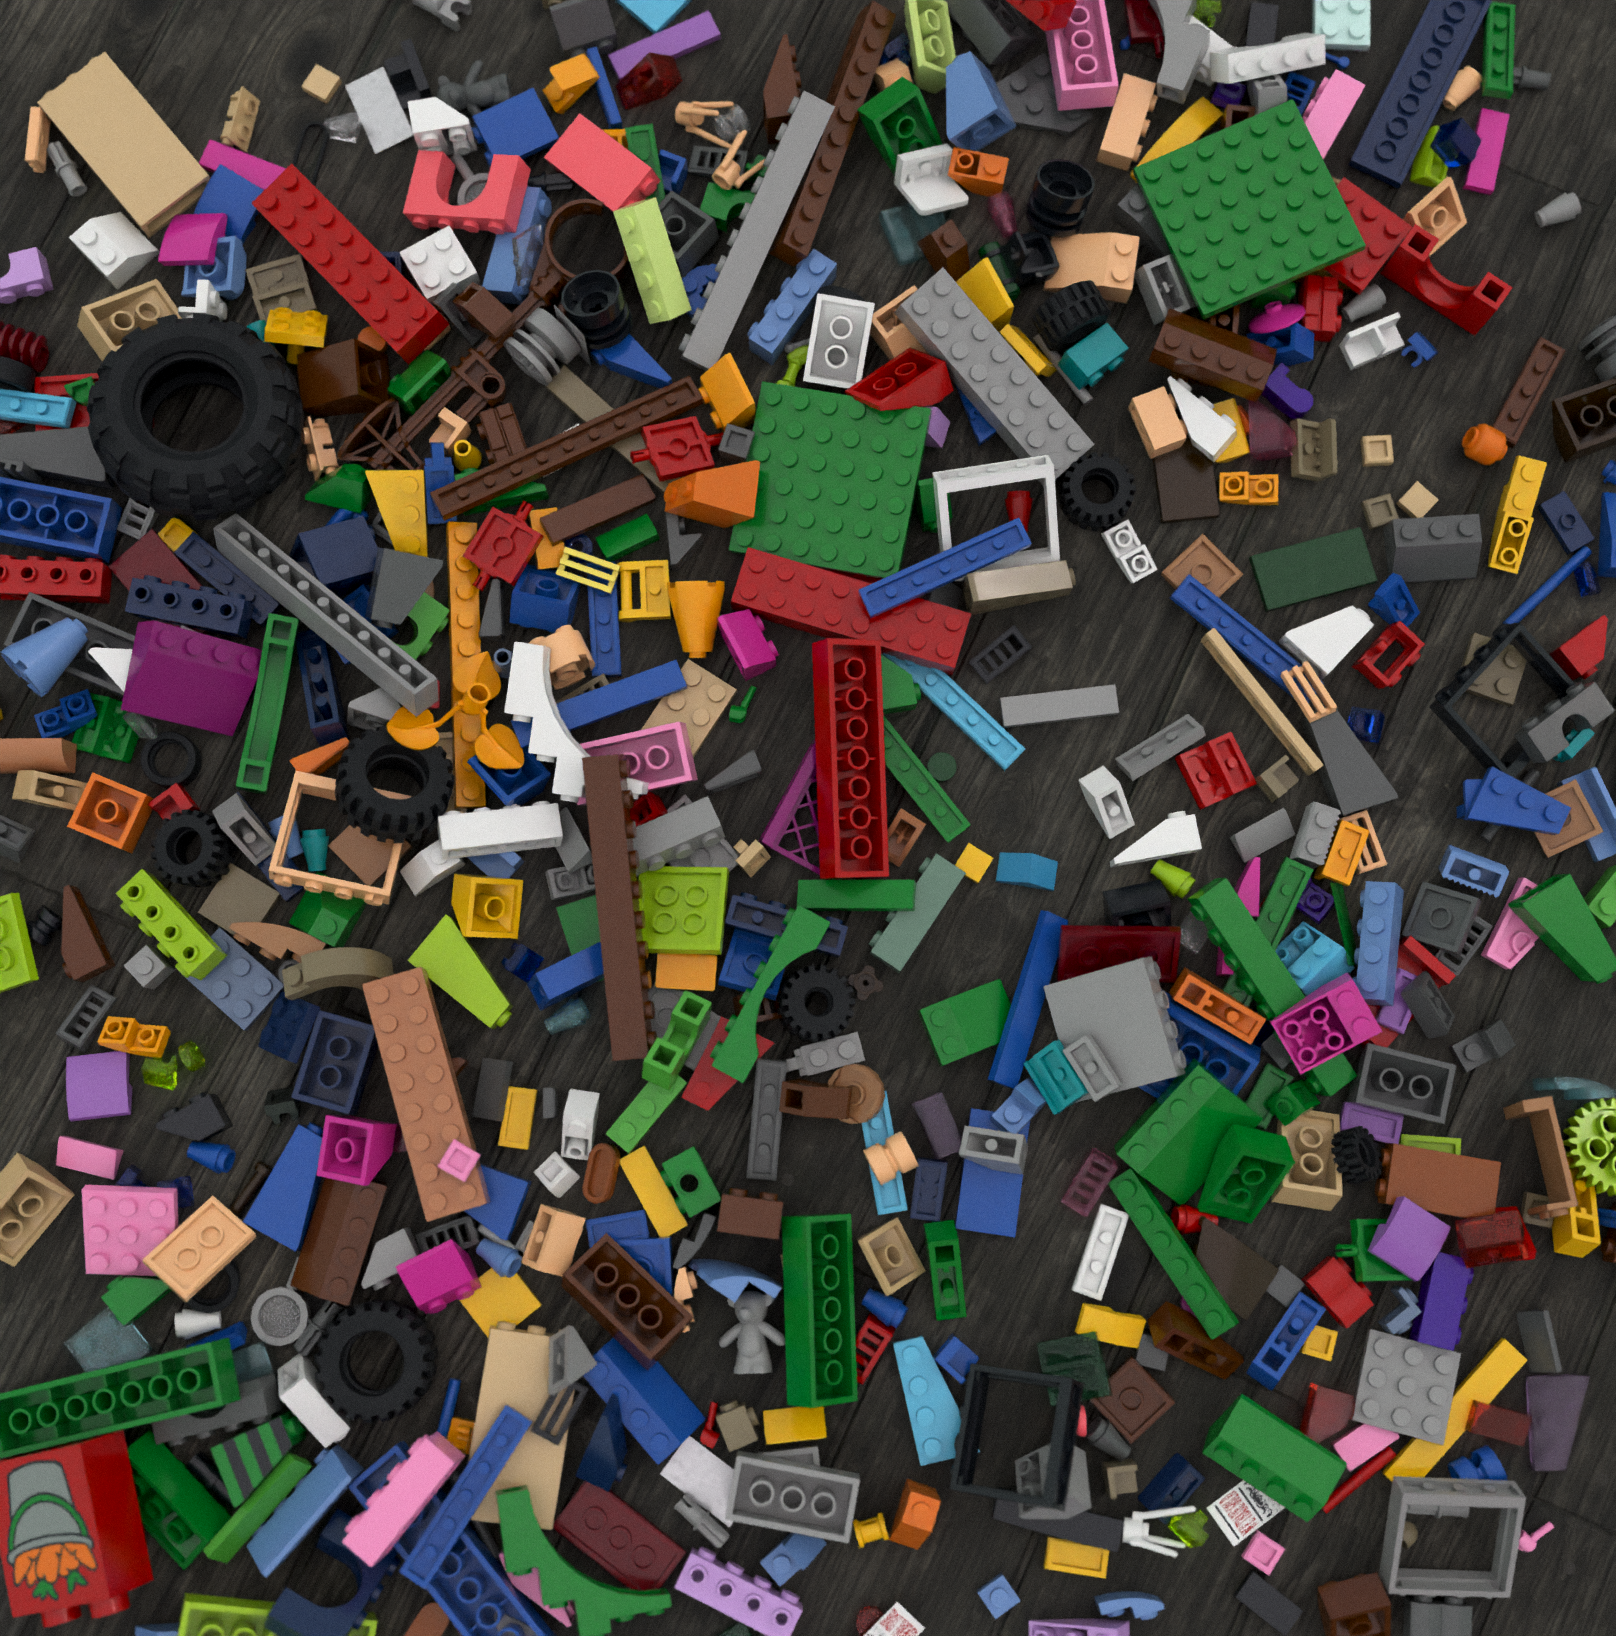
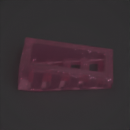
M1092 1148L1061 1202L1087 1218L1118 1169V1162L1096 1148ZM1093 1161L1107 1168V1171L1104 1172L1092 1165ZM1089 1171L1100 1178V1183L1086 1176V1172ZM1083 1182L1095 1190L1092 1194L1080 1187L1079 1183ZM1076 1192L1089 1200L1087 1205L1074 1198L1072 1194Z

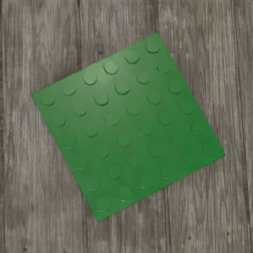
M1293 99L1137 166L1133 170V174L1203 320L1365 250L1366 244Z
M762 381L752 430L755 432V437L747 462L760 461L754 518L733 525L729 551L745 555L749 547L817 568L880 579L901 570L932 414L931 408L912 406V408L879 411L855 400L850 395Z

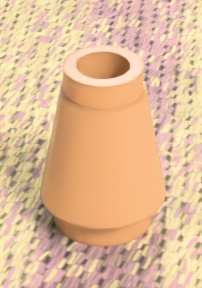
M1465 66L1463 70H1458L1442 104L1449 110L1454 111L1480 88V83L1482 82L1480 73L1469 66Z

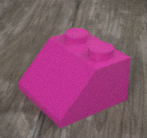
M750 609L725 614L717 618L719 632L745 682L776 666L775 657L779 654L772 640H765L762 634L765 631V627L758 615L753 617Z
M326 1115L316 1176L368 1186L392 1155L397 1124L351 1115Z
M453 1239L396 1266L397 1272L416 1306L426 1314L438 1313L446 1308V1304L456 1299L463 1300L469 1298L474 1294L475 1290L482 1287L470 1255Z

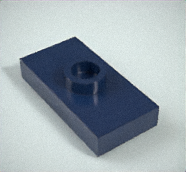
M1565 491L1537 507L1567 555L1595 539Z
M918 1157L910 1218L940 1222L948 1161Z

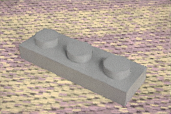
M1186 714L1115 758L1118 767L1134 781L1205 737L1206 734L1204 728L1189 714Z

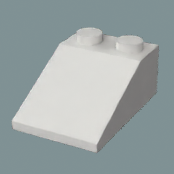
M817 293L803 381L848 389L862 380L875 303Z

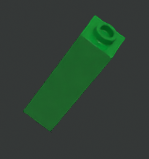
M1555 874L1508 903L1510 909L1581 981L1599 984L1612 978V972L1616 971V957L1570 874Z

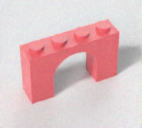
M418 150L403 214L412 222L413 226L426 230L429 227L443 229L450 225L452 230L464 229L472 233H478L479 230L490 231L499 235L504 234V232L516 233L531 171L519 155L493 154L487 183L481 194L467 204L455 206L449 204V191L456 165L443 151Z

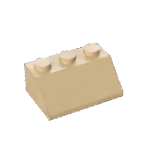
M18 1152L0 1172V1260L13 1267L17 1265L74 1197V1193L44 1167Z

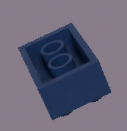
M319 1010L291 1098L345 1114L357 1115L378 1048L373 1025Z

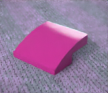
M225 213L175 215L165 232L158 262L164 266L214 265L217 239L225 237L228 215Z

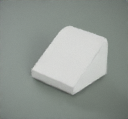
M556 1151L534 1171V1174L545 1187L558 1198L562 1197L580 1178Z

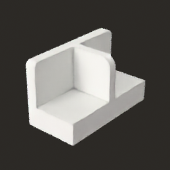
M1399 312L1347 333L1339 347L1351 370L1404 347L1405 344L1395 326L1401 318Z

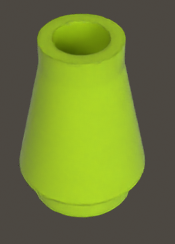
M1159 859L1150 871L1152 875L1161 880L1163 886L1174 897L1177 895L1181 899L1187 895L1196 882L1191 877L1192 873L1173 866L1162 859Z

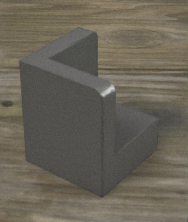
M727 423L718 449L721 460L732 464L747 462L755 432Z

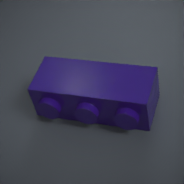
M1442 1252L1438 1253L1431 1266L1421 1278L1417 1298L1419 1302L1416 1304L1421 1313L1413 1319L1409 1339L1454 1351L1455 1345L1459 1343L1461 1338L1460 1318L1467 1309L1468 1300L1465 1297L1467 1285H1470L1474 1275V1269L1471 1267L1472 1260Z

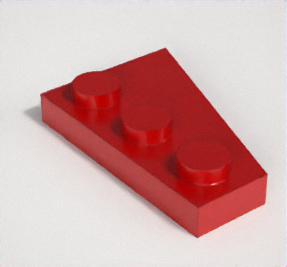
M722 1016L681 1097L707 1111L738 1081L711 1066L715 1059L711 1058L710 1055L718 1041L724 1043L729 1032L724 1030L729 1020ZM756 1034L758 1058H761L775 1042Z

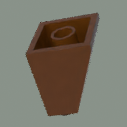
M354 338L325 346L324 348L297 354L299 392L303 411L317 417L373 412L374 407L391 398L386 390L390 383L388 355Z

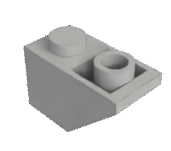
M410 1227L403 1228L376 1242L361 1283L363 1289L372 1286L374 1291L390 1284L389 1277L398 1273L397 1265L421 1254Z

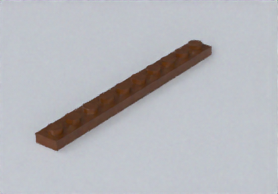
M687 376L430 492L431 498L442 519L446 521L641 432L644 426L662 423L703 404V397L692 378Z

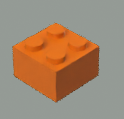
M92 772L67 827L132 854L152 812L148 803L154 798Z

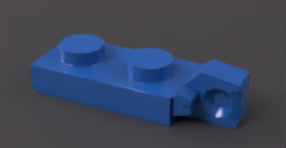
M431 442V458H424L425 465H423L427 524H442L448 521L457 522V516L444 521L430 495V492L454 482V465L452 464L451 457H444V444L442 442Z

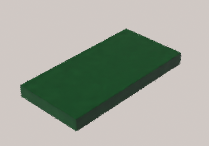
M1361 527L1252 555L1249 558L1265 612L1374 584L1378 581Z

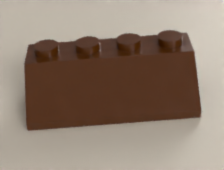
M1169 308L1148 361L1250 401L1257 402L1264 391L1271 373L1277 349Z
M330 1178L324 1179L290 1286L318 1298L349 1306L386 1192L387 1183L373 1179L368 1186Z
M607 1233L562 1275L561 1286L647 1371L671 1348L693 1319V1316Z

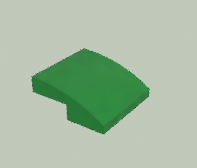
M90 693L98 715L75 731L72 743L77 744V751L130 764L145 716L122 711V701Z

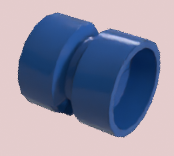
M1488 1445L1472 1451L1469 1459L1462 1456L1447 1464L1451 1478L1507 1480L1501 1462Z

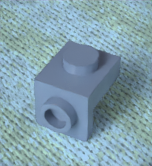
M1394 1285L1390 1290L1401 1304L1378 1321L1385 1332L1393 1335L1395 1333L1401 1334L1412 1326L1411 1320L1421 1313V1310L1416 1305L1419 1301L1414 1293L1407 1287L1404 1289Z

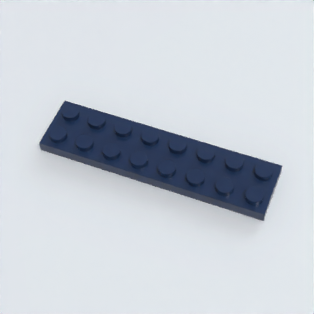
M1492 0L1429 1L1348 164L1349 166L1399 189Z

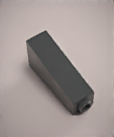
M89 426L0 435V457L24 461L42 478L107 490L114 489L113 478L108 476L93 448L88 431Z
M1337 709L1336 712L1309 723L1306 717L1301 721L1310 748L1323 763L1318 772L1331 807L1341 812L1338 815L1339 818L1389 803L1398 798L1395 789Z

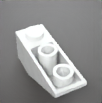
M1170 376L1167 379L1180 416L1186 425L1192 445L1215 462L1237 437V429L1234 428L1236 423L1226 414L1219 416L1212 410L1214 408L1213 404L1205 397L1201 396L1198 399L1190 392L1192 388L1184 380L1179 378L1176 381Z

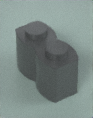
M1424 1595L1404 1597L1403 1636H1472V1606L1463 1601V1598L1444 1596V1599H1433V1597Z

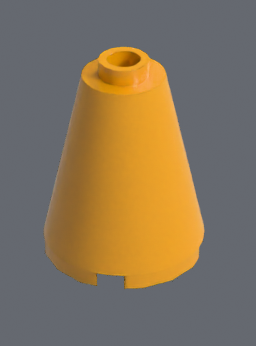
M708 581L667 582V591L683 652H689V658H706V652H712L718 625L717 618L720 615L725 581L708 583Z

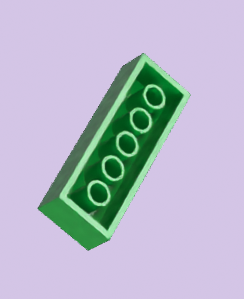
M825 1213L782 1216L787 1405L815 1408L858 1401L851 1214Z

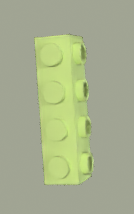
M656 197L634 202L613 211L649 323L669 321L690 311V303Z

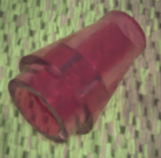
M1002 192L990 197L987 200L989 205L987 207L988 212L999 228L1002 237L1011 236L1014 232L1018 231L1013 198L1009 196L1008 192Z

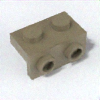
M1298 418L1290 421L1291 477L1319 482L1337 474L1335 419L1329 418L1320 423Z

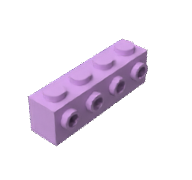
M692 1547L674 1588L767 1636H791L803 1611L802 1603L799 1602V1596L786 1589H783L782 1593L771 1587L772 1583L759 1575H755L752 1578L744 1574V1568L732 1561H728L725 1564L715 1559L717 1555L705 1547H700L699 1550Z

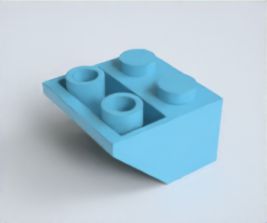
M1304 921L1277 946L1275 951L1305 997L1324 984L1347 972L1350 973L1355 968L1354 966H1348L1344 947Z

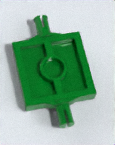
M1388 1219L1350 1220L1352 1243L1336 1245L1335 1250H1346L1336 1252L1338 1257H1353L1356 1282L1412 1281V1279L1368 1252L1378 1225L1386 1224Z

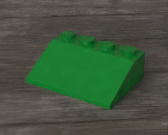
M1195 1058L1184 1069L1186 1074L1177 1076L1114 1145L1116 1154L1179 1205L1185 1204L1207 1180L1218 1144L1231 1125L1237 1124L1254 1129L1263 1120V1117Z

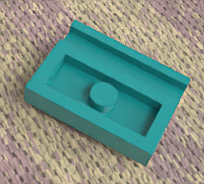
M1060 1040L1053 1041L1035 1054L1029 1061L1023 1063L1054 1115L1061 1113L1065 1108L1089 1093L1062 1050L1065 1048Z

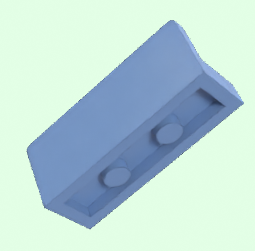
M1592 767L1557 782V785L1560 787L1576 779L1603 830L1602 833L1584 841L1595 863L1616 854V807L1598 769Z

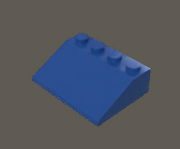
M1165 992L1169 1000L1167 1011L1170 1020H1173L1177 1027L1178 1037L1176 1042L1178 1049L1182 1050L1185 1055L1186 1067L1194 1058L1197 1059L1237 1095L1259 1064L1261 1048L1243 1041L1173 1000L1171 995ZM1176 1077L1138 1087L1158 1098Z

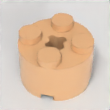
M571 625L561 626L554 634L547 637H536L529 642V644L543 645L551 648L550 678L551 685H554L555 690L579 682L586 677L584 671L588 667L591 671L595 667V662L581 633L578 630H573Z

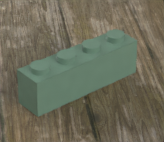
M937 853L933 859L927 857L918 869V872L922 875L916 883L915 911H890L885 919L889 922V925L883 933L878 930L868 944L873 947L870 955L897 973H900L966 874Z

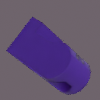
M1281 363L1269 376L1261 395L1290 419H1301L1311 409L1313 397L1309 391L1297 387L1286 377L1290 369Z

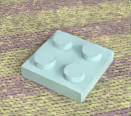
M1312 0V33L1325 35V49L1368 51L1370 47V0Z

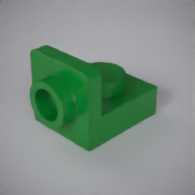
M1303 1079L1286 1086L1267 1102L1284 1126L1289 1125L1299 1116L1321 1104Z

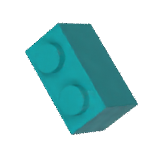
M1105 323L1068 349L1059 361L1058 366L1077 389L1081 390L1088 384L1091 387L1097 384L1104 377L1103 373L1107 370L1113 372L1124 363L1123 356L1129 348L1111 326Z

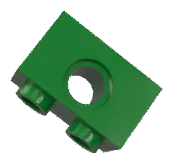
M695 1146L662 1163L664 1170L660 1171V1174L668 1188L674 1187L678 1197L674 1198V1201L682 1215L687 1213L691 1218L721 1201L722 1197ZM687 1174L694 1175L698 1180V1187L693 1192L685 1191L682 1188V1178Z

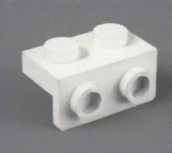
M197 280L195 307H178V314L181 318H193V313L215 315L219 317L220 322H223V320L227 319V305L209 280Z

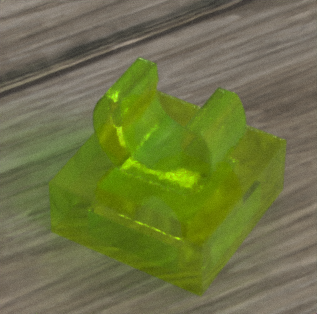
M1196 0V9L1194 11L1196 14L1194 17L1200 20L1205 15L1208 18V27H1214L1215 16L1213 13H1221L1222 1Z
M172 1055L168 1063L162 1062L163 1058L153 1057V1060L146 1058L141 1067L145 1084L174 1090L178 1082L176 1072L178 1067L177 1057Z
M1200 1509L1196 1513L1190 1512L1188 1515L1174 1516L1167 1525L1189 1548L1202 1546L1209 1537L1202 1529L1208 1517Z

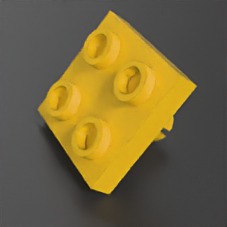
M285 307L275 308V310L270 309L264 331V342L287 344V362L298 364L297 354L304 353L305 346L324 348L328 315H321L320 312L314 310L302 313L292 312L291 309Z

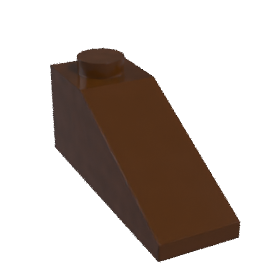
M67 885L63 887L61 955L65 962L62 963V966L70 979L73 978L74 981L85 982L116 965L80 889Z
M1166 1301L1147 1320L1156 1348L1224 1380L1244 1362L1243 1356L1219 1336L1211 1340L1194 1315Z

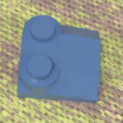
M236 236L218 238L214 265H185L184 284L181 295L184 297H196L197 280H209L224 299L234 300L238 298L244 290L247 255L242 240Z

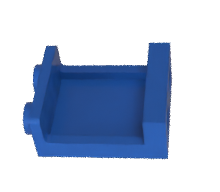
M534 88L472 116L474 127L472 128L473 135L478 144H484L487 150L484 156L489 167H491L493 154L519 155L524 159L547 147L550 150L559 139Z

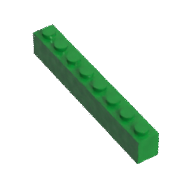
M1215 878L1188 898L1192 905L1190 907L1192 914L1198 921L1204 923L1208 929V938L1215 946L1220 947L1225 955L1223 959L1226 965L1232 971H1236L1241 979L1240 985L1242 989L1254 998L1258 1004L1256 1006L1258 1013L1265 1017L1266 1021H1272L1305 998L1227 878ZM1274 1029V1030L1272 1031L1274 1037L1276 1038V1040H1277L1280 1044L1283 1045V1043L1281 1042L1279 1036L1277 1035V1033H1276V1031H1275V1029ZM1343 1053L1304 1073L1307 1078L1305 1083L1314 1094L1331 1097L1358 1076ZM1289 1056L1290 1061H1291L1292 1064L1295 1066V1064L1293 1063L1291 1057Z

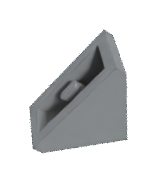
M568 1325L549 1338L548 1394L555 1395L571 1385L597 1365V1362L573 1326Z

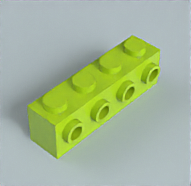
M141 869L116 893L123 901L120 904L121 908L131 917L136 916L141 921L138 925L140 929L149 937L154 935L159 941L156 945L158 949L168 958L173 956L178 962L175 965L176 969L186 978L192 976L201 981L227 956L164 885L146 870Z

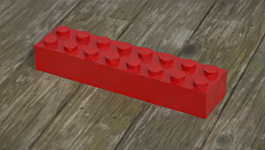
M292 163L251 203L408 364L450 325L430 302Z
M749 547L747 548L731 598V609L734 611L750 609L753 616L758 615L761 619L824 638L881 640L882 655L883 653L892 655L897 659L912 661L917 665L930 669L935 668L949 675H953L971 613L917 597L870 618L858 590L871 583Z
M826 638L812 643L820 879L889 877L881 640Z

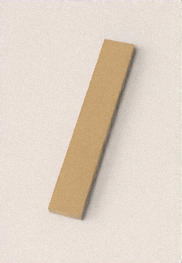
M1215 628L1208 631L1202 637L1201 643L1306 775L1310 776L1321 768L1323 763L1218 631Z

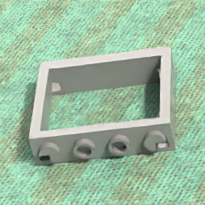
M1393 1476L1379 1577L1388 1594H1400V1596H1405L1406 1594L1424 1595L1427 1597L1439 1595L1466 1598L1467 1596L1485 1597L1488 1599H1492V1597L1510 1598L1526 1497L1516 1482L1509 1480ZM1407 1505L1501 1508L1491 1571L1398 1568Z

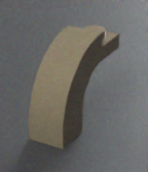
M342 947L302 955L301 963L282 970L285 997L293 1001L315 991L336 986L354 987L364 992L362 984L394 975L392 959L381 952L365 948Z

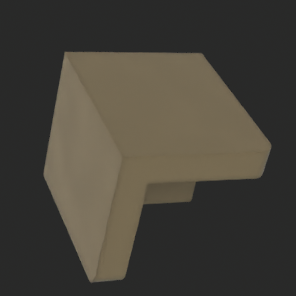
M1284 755L1255 778L1258 787L1271 802L1280 798L1299 781L1285 763L1289 760L1287 755Z
M1132 1458L1124 1459L1121 1462L1118 1460L1102 1462L1105 1492L1110 1499H1117V1494L1138 1492L1135 1475L1138 1467Z

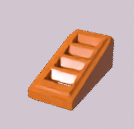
M345 737L294 757L289 761L296 771L319 776L341 759L344 750L348 749L351 741Z

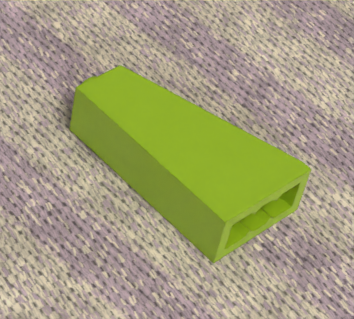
M445 914L407 961L416 968L423 967L426 969L429 979L492 1029H495L497 1026L503 1027L512 1016V1013L509 1011L513 1005L467 937L462 935L456 921Z

